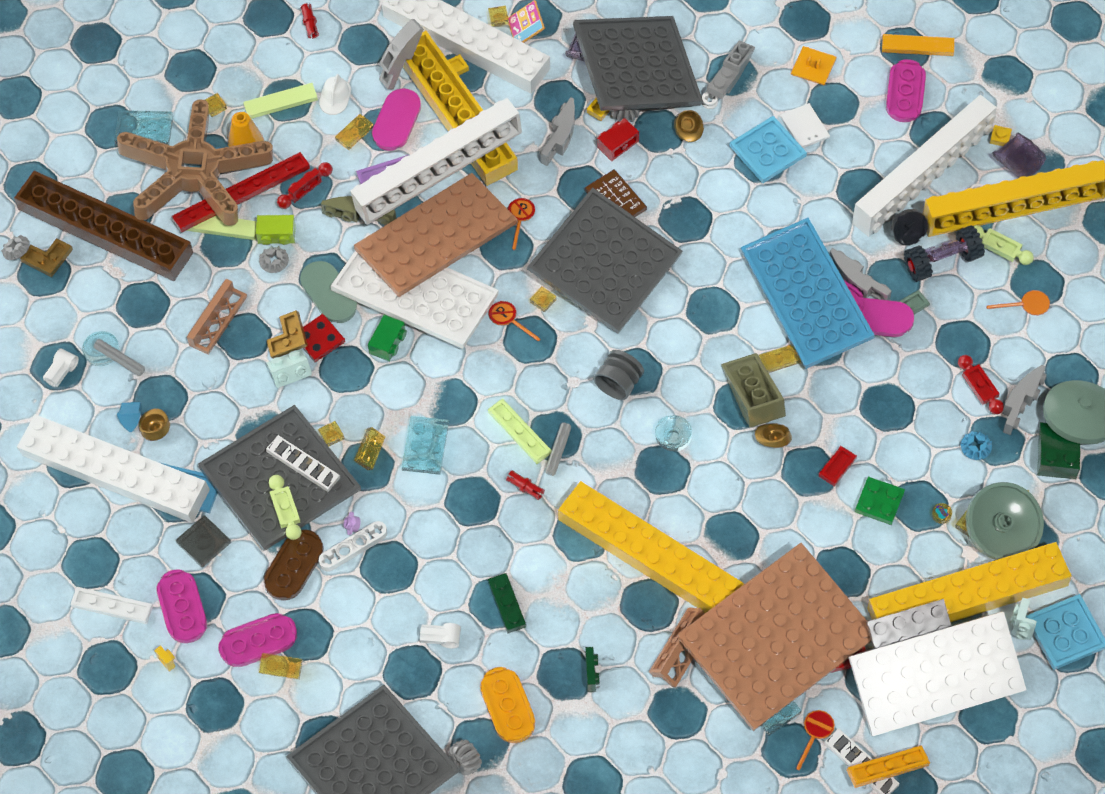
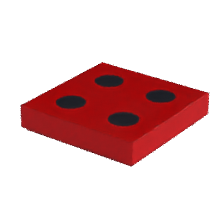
M324 314L303 326L308 344L303 349L315 363L346 342L345 338Z

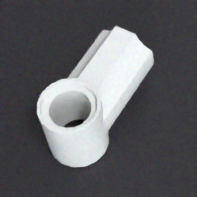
M59 349L54 355L53 364L43 376L44 381L52 387H58L66 374L76 368L79 357L64 349Z
M446 623L443 626L422 624L420 643L441 644L443 647L450 649L458 648L461 626L455 623Z

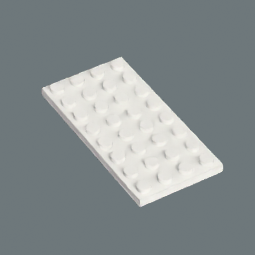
M356 251L331 285V290L403 321L412 327L462 349L499 295V290L450 268H445L398 297Z
M998 612L849 656L871 736L1027 690L1004 612Z

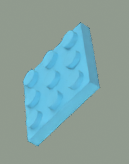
M774 116L730 142L731 149L762 183L770 180L807 155V152Z
M1080 594L1026 615V618L1037 621L1033 634L1053 670L1105 649V637Z

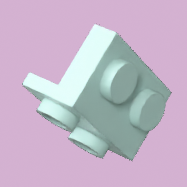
M302 349L292 351L282 357H276L266 363L277 388L312 375L308 360Z
M1023 597L1020 604L1016 603L1010 621V623L1014 624L1011 635L1020 640H1031L1037 621L1025 618L1030 600Z

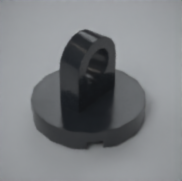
M916 209L904 210L894 216L891 234L902 245L910 246L916 244L927 232V219Z

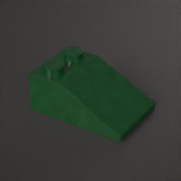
M1040 422L1037 476L1076 480L1080 470V443H1075L1061 437L1050 428L1048 423Z

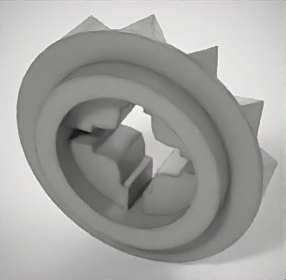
M13 236V239H8V242L3 245L4 248L1 250L3 256L7 260H15L23 256L29 249L30 242L26 236Z
M271 246L268 249H264L259 258L261 268L269 273L282 271L289 262L286 250L281 249L279 246ZM274 255H276L277 259H274V261L271 263L270 258H273Z

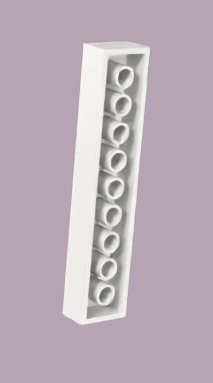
M385 0L382 3L384 18L402 27L411 19H415L424 29L423 32L427 31L436 45L455 55L460 54L463 59L532 94L551 69L550 56L442 0Z
M979 95L855 204L852 224L868 237L873 233H877L886 221L889 222L893 219L897 211H902L911 199L917 198L922 189H927L936 177L942 176L947 167H952L960 156H964L969 151L972 145H977L985 134L988 135L993 130L997 107L982 95Z
M508 98L498 101L494 106L481 111L474 118L468 119L457 128L449 130L442 137L434 139L425 147H420L415 153L405 156L398 163L388 166L377 175H373L366 182L356 185L350 190L355 210L366 225L496 149L522 133L519 112Z
M36 414L33 416L17 446L24 457L190 523L194 522L210 491L206 481Z

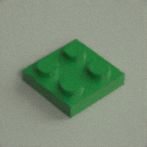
M868 476L856 505L855 513L892 525L905 489Z

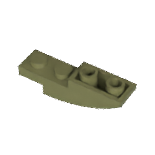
M352 196L330 198L321 202L322 213L326 216L338 217L347 222H358L360 215L355 210ZM392 210L375 221L387 225L397 219L396 211Z

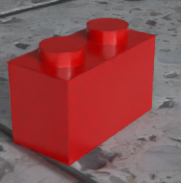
M624 118L620 122L614 123L609 130L603 131L598 136L597 148L612 162L639 142V131Z

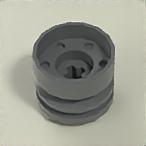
M612 350L604 360V365L600 366L595 373L593 380L597 387L605 394L618 400H625L633 391L634 385L639 382V378L643 376L644 368L632 355L621 350Z

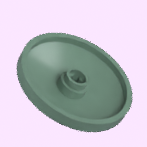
M1072 380L1062 382L1048 392L1043 405V414L1046 422L1054 432L1069 441L1080 444H1098L1105 441V389L1087 381Z
M998 482L984 487L971 499L966 512V527L975 547L987 557L998 560L1036 548L1043 534L1044 519L1040 505L1029 491L1014 483Z

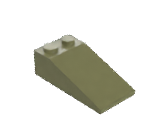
M757 353L721 364L742 415L750 428L786 416L784 398Z

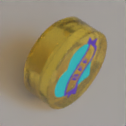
M945 503L935 505L932 511L933 520L940 524L949 522L952 516L951 507Z

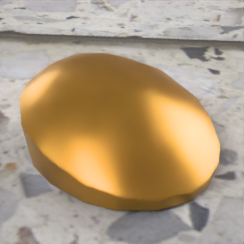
M693 110L682 111L674 120L676 134L682 140L696 142L701 138L704 126L702 118L697 112Z
M151 409L144 413L139 420L140 432L147 440L156 441L162 439L169 432V418L161 409Z
M764 424L755 430L756 440L764 446L782 448L787 446L792 440L788 427L782 424Z

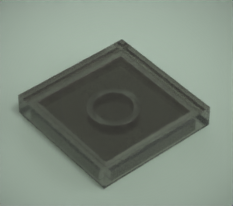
M205 515L175 540L176 544L201 568L231 543V540Z

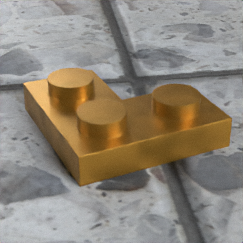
M56 238L46 252L30 244L29 249L20 259L26 265L53 277L73 248L71 245Z
M297 310L279 317L284 334L267 340L271 358L281 357L308 346L300 314Z

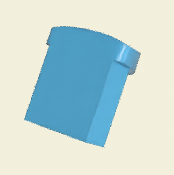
M141 402L122 403L120 411L117 413L120 423L129 432H132L139 423L142 409Z

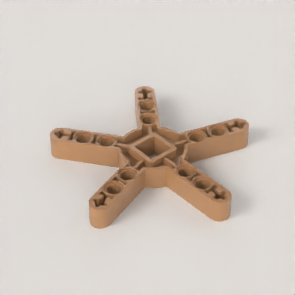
M202 99L196 100L192 104L187 140L181 141L174 146L129 132H122L117 136L118 152L120 155L166 170V173L134 199V214L137 219L147 220L182 190L189 192L199 191L220 220L228 226L235 225L238 222V206L219 182L220 173L269 165L273 161V145L268 141H260L215 149L206 142L209 124V105L207 101ZM184 163L201 164L202 167H184Z

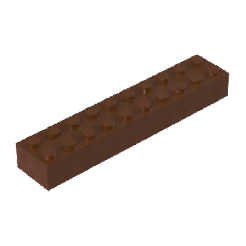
M35 170L14 197L18 210L172 281L176 280L193 255L190 241L147 221L139 220L125 211Z

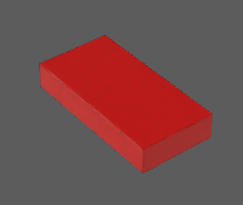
M840 446L820 471L819 477L835 487L857 459V455Z

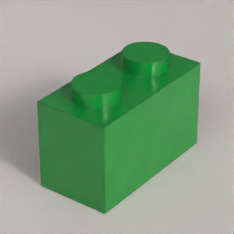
M384 314L368 343L369 354L390 362L392 356H395L398 352L400 341H403L406 337L405 322Z

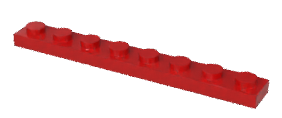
M299 152L226 188V191L238 205L310 169V164L303 154ZM204 199L172 215V220L182 233L217 214Z

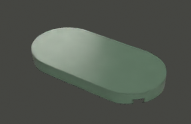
M324 261L308 264L301 272L300 281L302 288L319 312L324 314L330 322L344 323L353 318L356 313L357 302L331 290L332 283L339 275L334 266Z

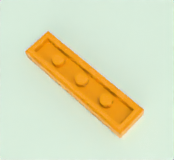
M883 34L882 52L954 56L955 38Z
M922 745L850 766L846 771L854 788L927 767L930 761Z

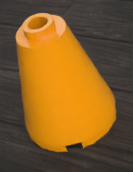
M237 112L233 115L228 147L264 141L262 133L246 112Z

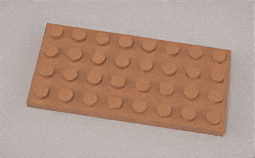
M470 173L354 244V249L393 292L400 297L516 225L517 218L473 173Z

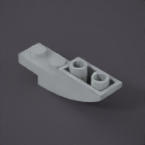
M411 19L397 33L379 63L383 68L379 80L387 89H394L405 60L412 59L424 29L415 19Z
M739 40L725 58L722 68L707 86L706 92L720 99H723L726 93L729 94L746 68L755 47Z
M571 97L567 103L562 105L559 115L553 118L551 123L553 132L549 137V142L546 146L543 145L540 150L541 163L548 166L556 153L563 156L571 141L575 125L574 99Z
M834 248L830 250V257L843 280L860 290L864 298L871 296L875 299L890 300L892 290L885 284H880L873 280L871 276L863 274L864 266L859 261L852 260L842 251H837Z
M1041 365L1028 373L1009 395L1002 413L1009 416L1003 433L1011 435L1013 428L1017 430L1021 420L1018 418L1019 413L1023 414L1026 405L1031 406L1033 400L1037 401L1041 391L1038 389L1039 384H1044L1047 376L1044 373L1046 366Z

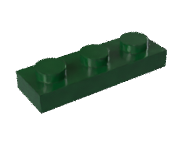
M507 573L489 578L488 583L507 634L526 628V622Z

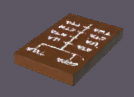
M615 169L585 187L587 194L594 188L634 217L647 210L644 202Z

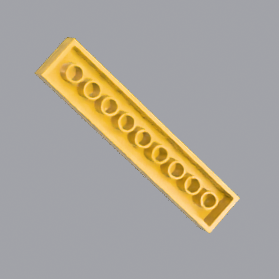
M427 31L422 32L412 59H406L403 68L447 131L462 125L466 120L479 115L483 109ZM504 143L475 160L471 165L485 185L488 186L517 171L518 159L509 145Z
M1104 160L1091 161L1087 164H1077L1069 168H1058L1051 172H1040L1033 176H1022L1010 181L1004 180L992 185L986 184L974 189L968 188L960 192H949L942 196H931L925 199L923 215L928 223L927 235L932 237L954 232L970 225L981 226L1105 198Z
M582 481L578 483L558 509L559 521L693 606L701 608L705 613L745 584Z
M1057 542L870 598L867 609L871 619H876L944 599L950 622H954L1022 600V597L1028 599L1067 587L1072 576Z

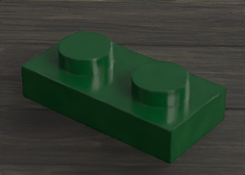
M585 647L588 692H596V685H600L599 672L595 673V666H598V654H594L593 647Z

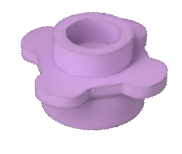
M350 512L349 516L344 519L343 525L347 529L348 535H351L352 532H357L360 528V518L354 516V512Z

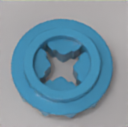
M971 431L963 437L961 450L970 459L982 460L991 453L992 441H990L988 435L982 434L981 431ZM974 440L977 441L978 444L981 443L979 450L976 446H972L974 444Z

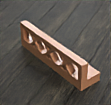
M225 279L187 335L189 346L209 355L246 300L247 294L235 289L232 281ZM232 294L240 297L237 302H229ZM222 310H230L228 316L220 318L219 313ZM220 323L219 330L210 333L209 328L211 325ZM210 338L211 342L207 348L199 344L201 340Z
M688 608L649 670L653 677H662L672 687L678 685L693 660V656L684 648V645L676 636L705 614L701 608ZM681 651H685L686 659L680 663L679 655ZM672 667H675L676 675L672 679L668 673Z

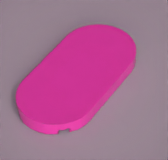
M901 60L896 65L894 64L890 70L886 111L891 118L899 122L914 121L922 112L926 71L917 61Z
M402 88L392 91L386 97L372 131L373 139L379 148L393 151L407 143L421 110V101L417 93L410 89Z
M864 298L862 314L874 335L900 337L912 329L914 313L905 303Z
M184 570L168 571L157 584V595L170 636L177 642H195L203 636L207 628V619L196 581L190 573L188 574Z
M279 613L262 617L225 632L219 642V653L223 661L230 666L243 667L291 648L297 638L296 625L291 618Z

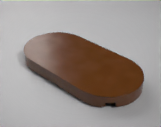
M305 529L301 530V536L296 540H291L287 537L264 576L265 588L271 597L285 601L295 598L302 591L324 550L323 543L318 534Z

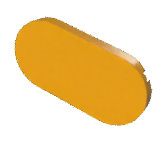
M496 667L489 670L484 675L480 688L497 734L504 741L510 743H520L527 740L534 732L535 717L518 675L505 667Z

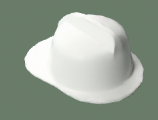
M339 74L326 80L319 100L321 110L329 115H337L343 112L347 107L351 94L350 84L341 78Z

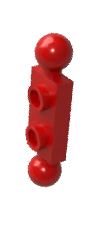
M323 162L319 165L318 170L314 168L305 173L303 178L291 184L287 195H280L277 198L278 207L287 209L290 207L291 201L296 203L322 182V176L327 177L332 174V165L328 162Z
M962 355L958 359V366L966 370L962 376L982 405L989 402V410L992 414L998 415L1002 413L1004 404L1001 400L996 399L1000 393L980 364L973 367V359L969 355Z

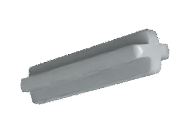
M101 339L95 342L94 348L138 376L144 373L145 367Z
M562 423L545 469L548 475L554 476L556 474L571 431L570 424Z

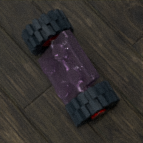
M970 225L957 230L956 240L944 241L941 243L942 246L936 248L932 246L924 249L918 245L905 250L904 260L906 261L905 265L908 267L907 270L910 272V276L915 282L927 279L933 273L930 262L939 261L959 252H962V256L967 262L983 257L985 255L984 244H982L983 240L980 238V233H977V229Z

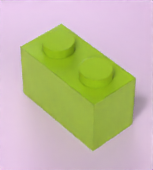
M257 215L256 237L258 244L287 245L295 243L296 223L294 215Z

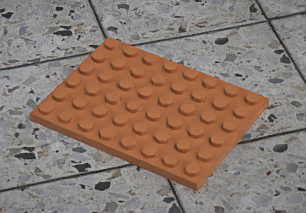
M802 542L676 636L753 731L848 660L849 656H853L871 642L866 625L867 620Z

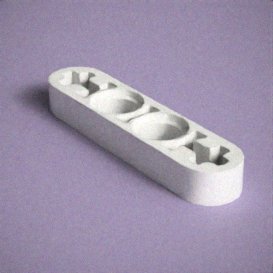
M380 521L373 522L323 552L319 557L321 569L330 572L384 540L387 536L386 525ZM375 529L381 530L382 533H375ZM364 537L367 539V542L364 545H358L356 540ZM347 547L350 549V553L348 555H341L339 553L340 549ZM324 560H331V564L325 563Z

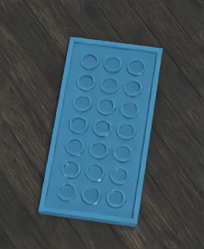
M809 217L741 247L744 257L805 369L875 338L873 331Z

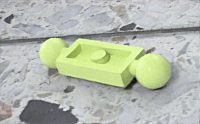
M974 225L977 233H980L984 248L1012 262L1016 257L1019 258L1020 263L1023 265H1029L1033 262L1034 256L1031 251H1020L1022 244L991 228L985 233L981 226Z
M273 475L269 479V486L274 490L270 491V496L281 528L287 527L286 536L291 540H296L301 536V528L296 525L300 523V518L289 486L283 488V477Z

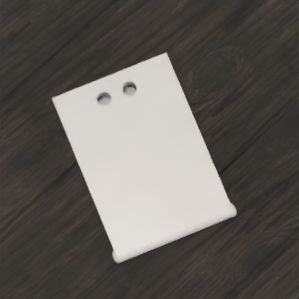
M810 103L779 114L792 137L802 148L830 138L829 133Z

